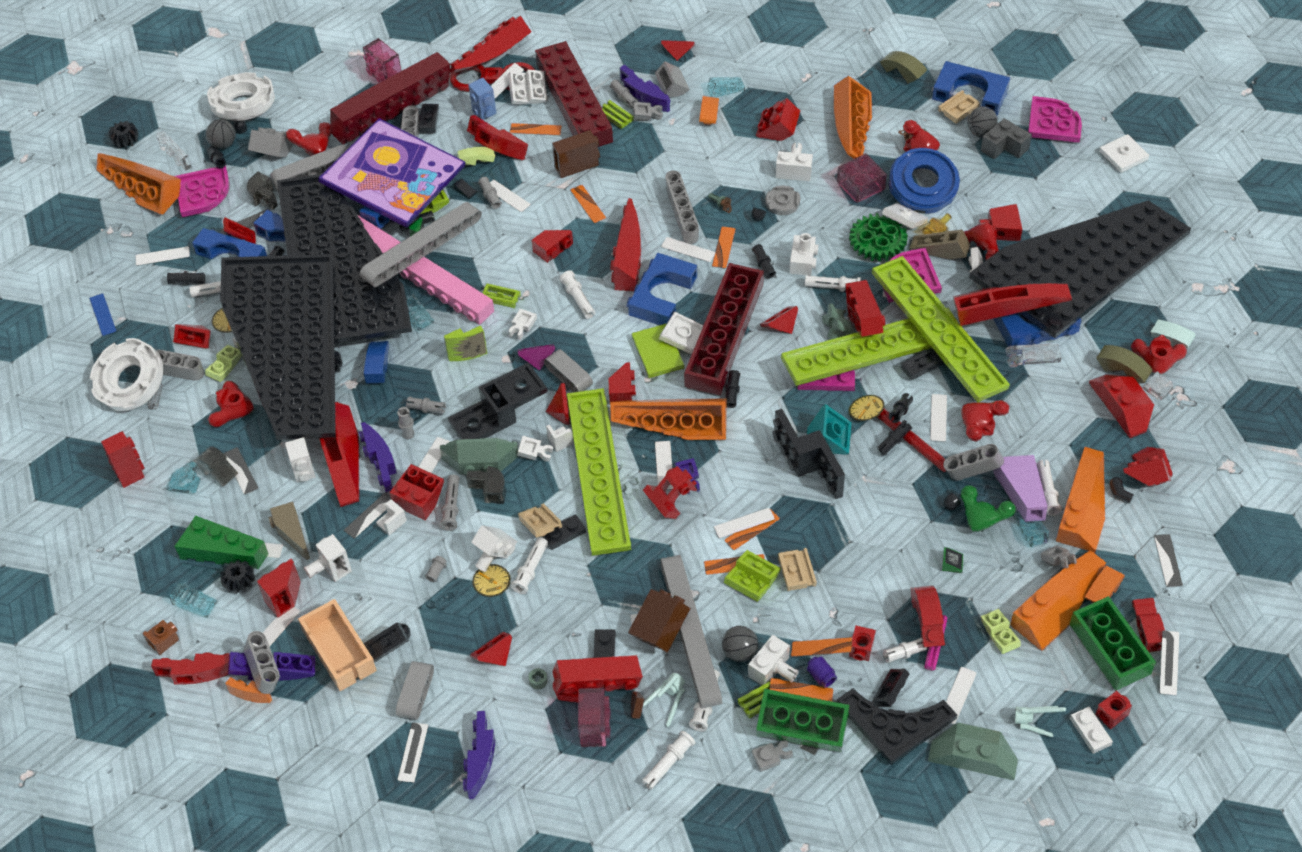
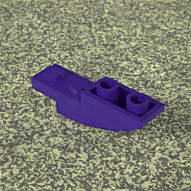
M626 65L619 67L620 80L638 102L650 103L651 107L660 105L662 106V111H670L671 100L657 85L650 80L644 82Z
M363 422L361 423L363 431H359L361 442L366 443V446H362L364 455L369 457L371 464L375 463L376 471L380 470L381 474L377 475L380 486L384 485L385 492H390L393 488L390 475L397 474L393 456L379 433Z
M230 652L228 674L248 676V680L254 681L245 653ZM282 652L273 653V658L280 675L278 681L302 679L315 675V656Z
M477 711V719H473V732H476V739L472 741L473 750H468L467 759H464V772H467V778L463 779L464 792L468 793L469 799H474L484 785L495 753L496 738L494 729L487 730L485 711Z

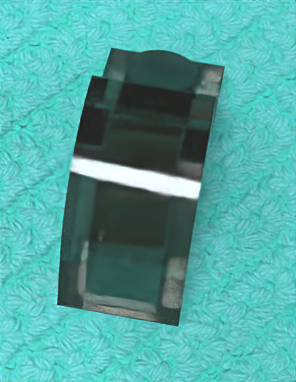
M259 171L256 172L247 182L250 201L255 207L261 203L263 206L274 210L278 204L275 193H273L272 180Z
M209 446L193 460L205 475L210 473L222 487L238 474L234 467L226 460L227 457L213 446Z
M488 466L487 472L467 471L468 488L483 489L485 503H505L506 486L504 476L500 470Z

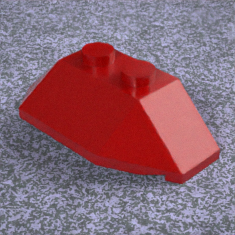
M1105 374L1089 381L1091 387L1129 438L1147 432L1154 403L1134 377Z

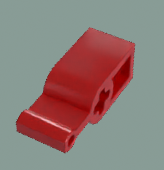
M1154 599L1132 600L1141 642L1148 652L1162 651V631L1165 628L1160 614L1157 613Z

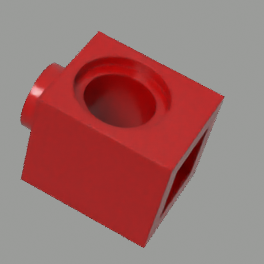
M855 625L849 657H853L858 661H869L876 630Z
M1116 690L1098 705L1095 715L1111 730L1129 715L1132 704L1126 696L1121 695ZM1111 707H1115L1119 709V711L1113 710Z

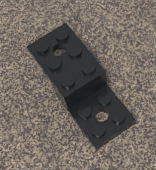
M526 363L478 387L481 401L448 417V422L460 439L487 438L517 423L515 409L547 393V387L531 365ZM520 383L526 384L523 388L517 387ZM472 422L478 423L477 426H469V424Z
M783 409L776 410L775 419H773L774 431L772 433L775 441L781 445L780 448L783 456H787L790 469L795 471L798 477L818 470L820 477L826 481L829 493H833L835 499L843 497L845 474L821 431L818 430L798 437Z

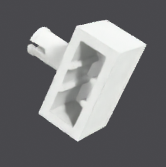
M793 143L791 152L778 151L776 178L810 181L813 154L801 153L802 145L798 143L797 148L796 143Z
M808 233L794 235L790 259V274L811 276L812 269H816L817 258H814V255H818L819 246L815 244L816 237H811Z
M481 525L471 542L483 551L475 566L486 572L494 557L508 558L514 552L518 541L499 528Z
M333 534L323 538L316 544L319 559L304 567L309 578L325 569L335 582L352 572L346 550Z
M772 635L748 664V677L760 685H764L771 681V678L778 673L790 682H793V678L796 679L799 671L785 663L789 659L790 645Z

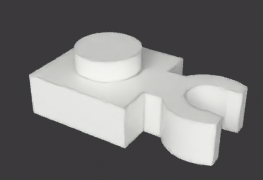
M520 309L512 320L509 336L512 337L514 333H518V340H521L523 338V331L529 332L537 320V314Z
M522 436L517 456L536 460L537 456H539L544 461H550L551 455H547L545 452L552 453L553 447L551 445L540 446V440Z

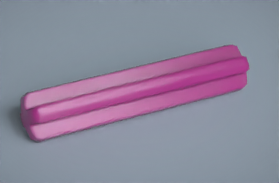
M943 615V633L945 632L948 619L945 615ZM941 646L929 647L924 666L925 669L931 671L936 669Z

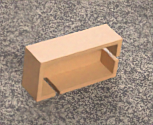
M335 599L298 618L303 633L310 644H312L314 651L339 691L356 683V678L362 680L377 671L372 656Z

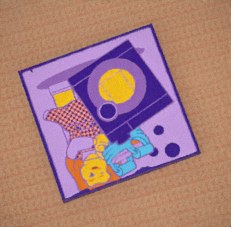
M379 118L319 177V183L408 227L465 167V161Z

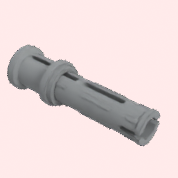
M449 475L447 477L445 505L441 508L443 516L439 525L440 528L446 531H453L457 528L456 516L459 513V509L456 505L460 481L457 475Z

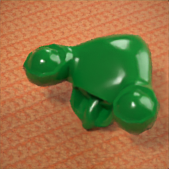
M970 485L965 486L961 490L967 522L972 532L985 530L1000 521L1011 518L1015 514L1016 507L1012 502H1002L996 510L993 505L987 502L976 501L978 496L977 488Z

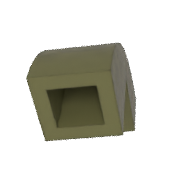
M902 51L890 52L880 61L886 72L897 68L908 84L920 78L927 71L926 67L918 59Z
M1104 345L1096 357L1105 372L1124 370L1127 376L1134 377L1138 383H1145L1152 372L1151 367L1140 356L1119 346Z

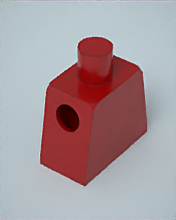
M1017 204L991 208L988 213V219H980L978 225L989 223L997 230V240H1021L1023 229Z

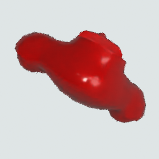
M905 121L903 130L907 134L912 135L911 138L906 140L903 147L905 152L915 148L939 149L940 143L933 135L923 130L916 121Z
M327 122L320 123L318 127L319 134L310 133L304 136L296 129H289L286 132V138L312 156L326 151L331 136L330 124Z
M981 223L969 230L963 231L969 243L974 241L979 248L987 251L986 260L999 252L997 230L989 223Z
M1164 335L1154 338L1149 346L1141 339H1136L1131 344L1132 352L1147 362L1152 372L1157 375L1167 372L1177 361L1185 358L1187 354L1184 344H1176L1172 347L1170 340Z
M226 381L222 389L215 393L217 395L216 402L220 406L221 411L210 414L208 422L213 427H220L230 420L246 416L254 410L253 402L235 382Z
M1001 400L992 403L972 402L963 405L961 415L966 427V435L970 441L978 442L983 436H992L995 429L993 417L995 415L1005 416L1009 413L1010 406Z

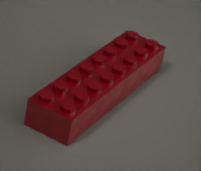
M564 41L536 49V64L540 71H544L545 82L572 135L591 130L592 134L597 136L599 146L613 143L612 126L567 42Z
M436 52L331 108L330 133L344 145L362 135L379 118L384 121L391 120L402 113L405 107L418 105L440 91L446 90L449 86L450 63Z
M733 263L728 264L684 372L685 387L721 396L728 373L732 368L763 288V270Z

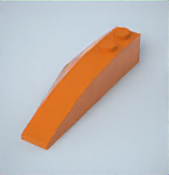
M847 76L834 85L835 123L840 141L846 153L860 162L862 161L865 149L863 144L867 140L866 132L870 128L868 123L872 119V94L867 88L850 76Z
M98 153L96 170L109 181L115 182L116 187L126 191L125 194L133 197L138 205L159 214H164L179 197L181 179L133 161Z
M658 399L610 402L612 422L677 436L686 440H726L727 399Z
M1084 447L1060 523L1056 542L1087 551L1091 550L1095 553L1105 521L1104 452Z
M1091 550L1076 559V564L1071 563L1068 565V568L1061 570L1013 612L1010 626L1041 651L1069 627L1073 612L1080 609L1085 595L1106 565V562Z

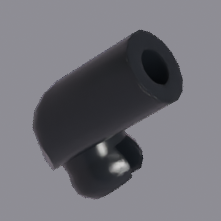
M1115 477L1110 480L1112 495L1130 503L1134 494L1124 490L1121 478Z

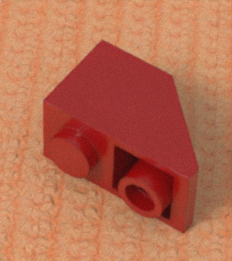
M544 230L531 240L533 252L548 263L573 244L572 231Z
M626 362L608 378L610 402L632 401V396H636L635 385H631V381H635L634 370L630 369V362Z
M1158 455L1147 458L1145 463L1140 464L1139 461L1128 463V467L1123 469L1124 473L1148 486L1153 487L1171 481L1165 458H1159Z

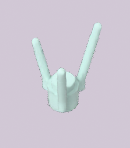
M672 673L643 703V707H645L656 696L661 697L665 692L670 695L677 694L666 722L667 727L670 726L680 698L685 692L682 688L685 680L679 674Z
M1016 706L1015 724H1020V729H1028L1053 737V733L1028 725V722L1033 723V713L1064 712L1066 708L1058 706L1030 708Z

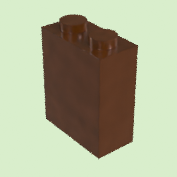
M591 130L552 143L554 167L560 178L599 166L598 158H600V153L597 147L599 146V140L597 136L592 134Z
M650 589L628 633L638 640L668 653L691 608L684 604L685 600L679 596L674 595L672 598L670 593L662 589L659 592Z

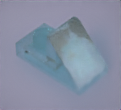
M190 461L173 472L166 490L195 494L201 480L200 477L196 476L197 473L195 472L198 464Z

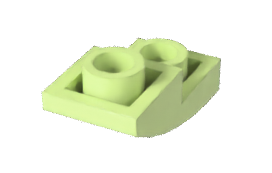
M472 147L457 151V157L465 161V165H476L477 160L494 162L495 159L494 150L487 147Z
M230 345L225 346L216 354L217 360L205 370L206 376L219 382L223 381L242 356L240 350Z
M999 609L981 616L985 629L1002 654L1021 647V641L1010 629V622Z

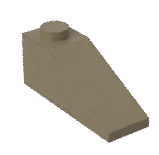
M961 229L915 235L909 249L911 251L926 248L928 255L946 259H957L967 256L970 243Z
M289 502L270 508L272 516L268 518L271 527H276L278 535L306 560L310 559L294 503Z

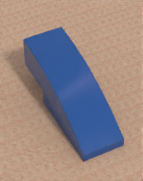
M389 341L369 343L364 366L366 383H385Z

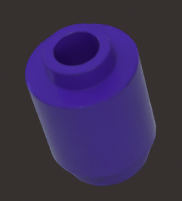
M815 656L807 663V671L820 686L823 685L824 688H827L837 680L835 670L822 656Z

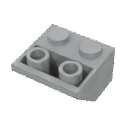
M258 127V130H251L248 150L277 157H287L294 144L286 138V131L280 132L272 128Z

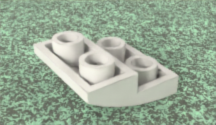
M544 71L509 72L511 104H537L547 101Z

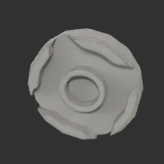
M782 185L776 186L773 190L767 192L765 203L766 207L774 214L790 215L799 208L801 198L800 194L794 191V188Z

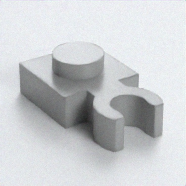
M634 102V119L651 120V117L662 119V106L656 105L651 107L650 103Z
M1057 545L1041 553L1042 561L1054 566L1061 564L1063 568H1068V563H1077L1075 554H1071L1069 550Z
M788 741L780 742L778 747L775 748L772 743L752 750V755L760 772L780 765V758L789 759L793 756L792 750L788 752L782 750L788 747Z

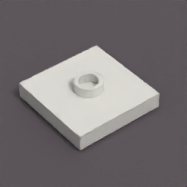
M1128 134L1100 147L1099 150L1120 173L1149 159V154Z
M899 203L884 208L882 212L884 216L911 229L924 225L928 221V217Z
M674 312L660 334L659 339L692 355L703 325Z

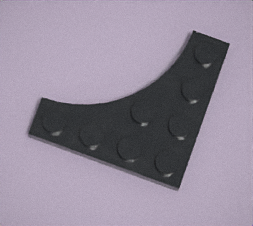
M854 688L837 699V703L849 705L848 717L890 765L955 721L958 716L945 700L933 706L920 709L919 712L905 713V711L884 710L876 707L874 703L864 698Z

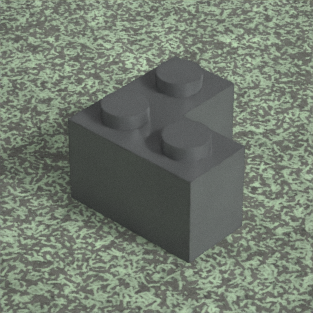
M1003 118L983 136L981 152L995 159L1006 150L1020 158L1029 150L1032 134Z

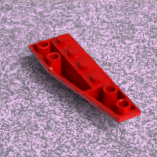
M521 15L517 18L512 16L507 21L505 20L500 23L498 28L487 33V36L483 38L484 40L475 44L471 51L468 50L462 54L460 60L456 59L450 64V73L476 67L501 55L530 34L531 30Z
M628 198L627 205H624L623 208L624 217L621 219L617 246L613 248V257L615 259L611 260L610 269L614 271L612 272L611 282L614 283L615 290L634 292L638 284L641 267V237L636 209L632 198Z
M1050 283L986 288L953 296L960 326L1072 300L1068 284Z
M335 402L336 437L319 439L340 507L359 502V434L349 405Z

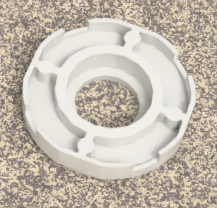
M251 72L226 76L218 80L219 85L214 89L210 87L207 92L211 111L216 116L230 121H241L257 117L266 112L275 100L271 80L266 76L259 78L256 76V73ZM238 96H252L249 99H245L242 101H232L234 98Z
M136 338L126 339L127 342L118 345L115 343L111 344L101 353L91 370L90 379L93 381V389H91L93 395L102 404L115 411H128L145 404L156 393L162 381L163 362L161 356L152 346ZM129 366H139L141 370L138 379L126 389H121L118 384L121 372Z

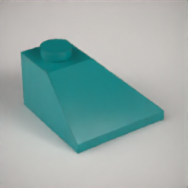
M825 404L807 427V434L820 430L833 454L847 455L850 449L852 422Z

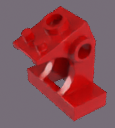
M677 466L669 469L666 472V476L657 486L646 485L643 491L664 517L676 519L680 512L675 507V500L680 494L686 495L690 490L697 491L695 488L697 483L695 480L690 481L693 478L686 469L682 471ZM672 485L674 488L667 495L666 490Z

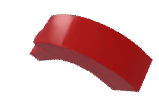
M933 585L911 587L912 607L916 608L918 612L923 648L944 646L942 625L944 621L940 600Z

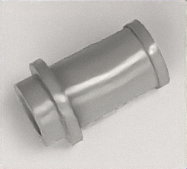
M436 556L431 560L432 565L427 574H425V578L430 582H436L442 569L447 566L446 559L441 556Z

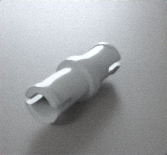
M617 79L610 83L611 85L609 86L617 94V97L623 100L629 108H633L634 101L638 102V100L630 94V90L623 87Z
M487 177L480 178L478 184L483 190V196L488 199L493 209L499 208L502 202L497 196V190L492 187Z
M410 396L407 398V401L411 402H406L408 409L422 410L423 413H445V410L442 409L446 408L445 402L431 401L430 398L419 399Z
M401 407L397 411L399 428L402 429L403 438L412 439L413 435H415L413 419L410 417L409 409Z

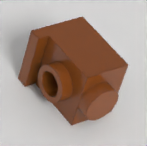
M162 620L148 632L144 631L142 633L147 644L159 655L179 640L176 634L178 629L171 621L166 623Z

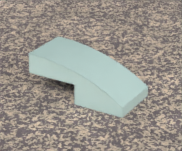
M1157 320L1151 330V337L1156 338L1164 335L1170 340L1171 346L1184 344L1188 348L1195 338V333L1191 330L1163 320Z

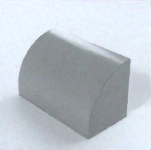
M664 62L655 72L664 94H667L669 97H678L690 90L679 67Z

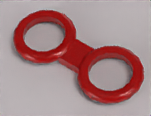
M516 62L526 72L527 70H535L533 66L527 63ZM514 63L505 66L503 69L502 67L478 65L466 70L478 71L481 74V78H484L488 84H493ZM462 71L450 73L449 79L452 86L460 91L469 92L468 84H463L456 79L457 75Z

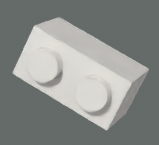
M304 437L285 442L297 483L316 478Z

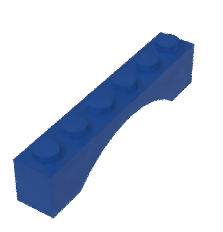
M266 210L254 222L257 235L269 242H286L282 217L277 213Z

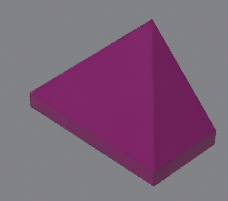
M555 345L517 349L520 357L540 370L544 365V359L554 352Z

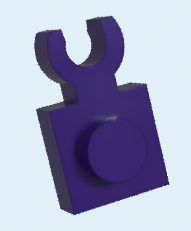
M694 458L675 463V467L678 466L682 471L685 469L693 478L690 480L691 482L699 478ZM695 480L697 483L695 487L698 492L700 491V484L697 480Z

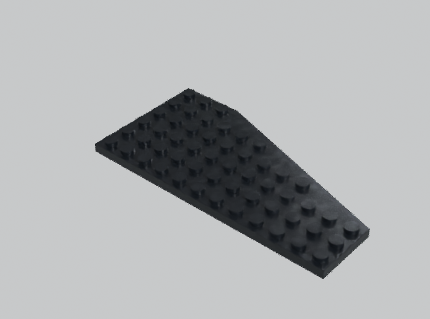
M322 174L277 180L287 255L333 254L334 344L412 332L404 285L395 275L381 285L373 287L359 275L363 266L383 253L373 241L353 207L349 205L344 195L319 183V177Z
M1148 200L1005 246L971 271L969 278L984 289L1026 284H1068L1072 297L1071 301L1019 312L1053 338H1056L1190 234L1191 228Z
M333 254L221 257V306L276 439L336 437Z

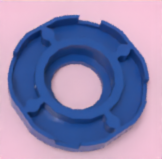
M915 148L896 158L890 170L888 184L891 194L901 205L913 211L915 209L925 211V214L940 211L953 202L959 189L960 177L954 163L943 153L930 148ZM922 168L931 170L938 176V182L932 187H921L914 182L912 178L913 171Z

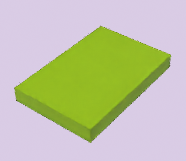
M667 324L631 333L648 378L684 369V363L678 349L659 339Z

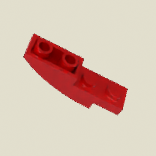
M476 115L470 116L467 132L475 136L474 140L506 156L525 160L528 148L527 143L505 129H496Z
M209 652L203 654L195 653L194 661L189 659L171 660L169 658L153 659L151 667L156 676L171 677L175 685L203 683L229 675L230 653L223 655Z

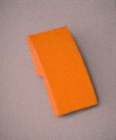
M702 97L699 122L707 125L716 124L719 98Z
M1106 566L1088 590L1085 599L1094 603L1108 596L1111 597L1113 593H1116L1125 575Z
M230 677L225 683L230 694L243 700L256 703H270L272 701L270 693H261L253 680L247 685L240 679L236 681Z

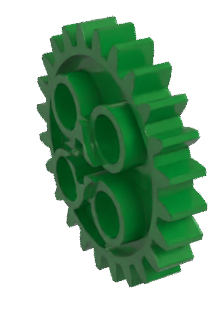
M870 213L869 218L862 216V220L857 219V223H853L849 234L850 246H853V251H858V256L864 254V259L871 257V261L877 258L878 262H880L881 258H884L885 261H888V257L893 258L895 254H900L901 251H904L905 246H907V229L903 228V224H898L897 221H893L891 218H886L884 215L881 217L878 213L873 217Z

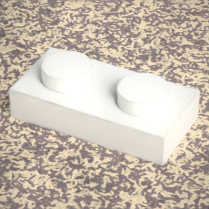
M978 247L971 248L969 263L972 270L969 272L983 263V257Z
M1090 707L1070 716V720L1093 754L1112 745V739Z

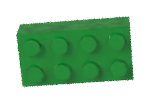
M1109 596L1073 612L1069 625L1115 691L1152 674L1156 661Z
M764 689L756 733L760 737L842 753L849 705Z

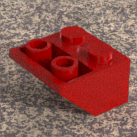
M787 98L781 102L778 101L770 108L764 109L761 113L760 123L757 126L756 136L783 141L794 135L800 110Z
M410 464L389 492L391 500L404 511L426 521L437 505L444 479Z
M289 559L281 563L270 573L263 575L257 581L265 603L277 617L295 607L301 581L294 561Z

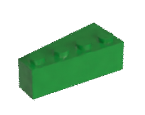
M196 515L174 546L179 558L182 560L190 558L198 562L213 561L216 564L223 565L224 563H230V561L236 563L239 559L241 562L247 561L253 569H259L269 554L263 540Z

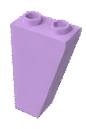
M1034 455L1003 457V465L994 469L993 473L1025 522L1046 520L1047 503Z

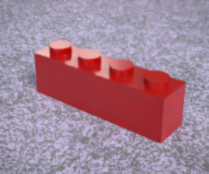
M637 655L557 660L552 671L557 693L565 694L583 691L591 693L598 690H632L638 688L643 677Z

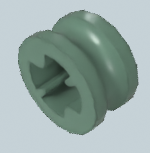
M533 669L529 673V684L532 688L538 690L547 685V673L543 669ZM537 676H541L539 682L535 681Z

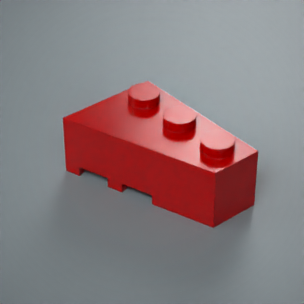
M867 280L845 283L848 319L861 337L884 333L885 317L880 312Z
M121 431L101 441L106 456L109 458L108 461L123 488L145 478L142 472L145 467L139 459L140 456L136 448H134L135 444L130 436L126 437L124 432Z

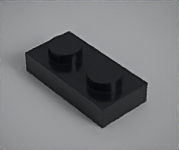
M422 104L418 124L419 133H436L439 104Z
M931 348L901 363V368L911 380H914L943 365V360Z
M576 514L561 521L562 528L555 527L554 531L542 536L548 541V546L551 550L586 533L585 526Z
M396 622L363 644L374 662H377L407 643L409 639L401 624Z
M595 629L594 658L615 657V629Z
M905 668L890 669L874 696L872 703L876 707H891L895 703L900 690L904 687L910 673Z

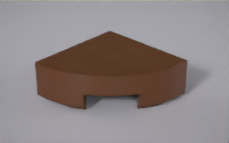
M632 691L631 716L632 718L640 719L644 698L640 692Z

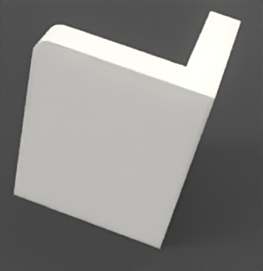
M550 424L546 426L547 439L556 452L573 445L571 429L566 430L563 426L554 431Z
M390 499L385 504L387 513L376 522L377 526L388 535H391L407 521L404 510Z

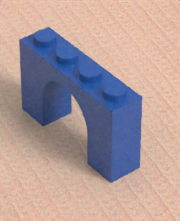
M945 61L934 85L932 100L944 103L951 98L953 92L958 87L973 85L985 92L982 106L989 107L998 115L1009 89L1010 77Z
M657 253L655 258L651 259L648 270L644 271L640 284L636 285L633 296L629 297L627 301L629 316L657 325L667 324L674 312H676V304L657 298L650 291L655 286L663 283H671L691 289L698 277L697 265Z
M1018 313L993 318L1010 351L1022 349L1033 344H1040L1051 339L1055 340L1062 336L1074 335L1079 332L1082 321L1080 318L1058 337L1053 338L1038 326L1024 321Z

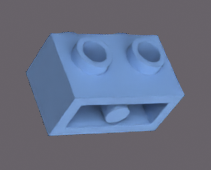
M481 78L468 84L473 113L482 120L497 114L493 88L485 79Z

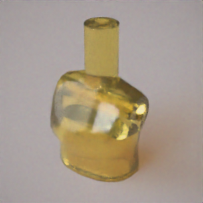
M946 213L940 220L932 218L922 229L923 234L948 231L949 228L946 223L952 218L951 215Z

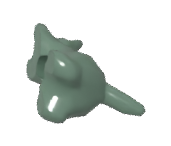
M833 304L828 305L827 314L822 316L823 323L831 328L827 335L828 340L856 333L851 322L843 316L846 309H837Z

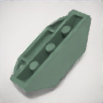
M499 438L460 439L448 442L446 445H440L442 460L460 475L500 473L519 457L517 456V442H509Z
M959 722L932 740L928 758L929 762L1009 780H1015L1018 763L1016 755L1000 731Z

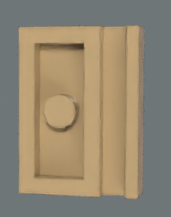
M961 90L941 104L938 111H942L944 116L957 124L967 117L972 110L980 107V102L969 94L966 95Z
M544 503L539 508L535 506L518 513L519 520L536 538L554 531L555 527L562 528L561 520Z
M804 548L802 551L793 550L778 553V560L787 591L803 589L811 585L813 587L816 586L817 581L807 548Z

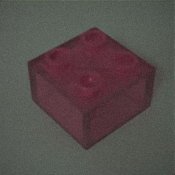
M379 38L363 47L366 71L378 83L402 71L399 54Z
M867 153L838 167L837 182L856 203L886 188L887 174Z
M604 688L579 689L578 729L581 747L606 746V738L611 737L609 696H605Z

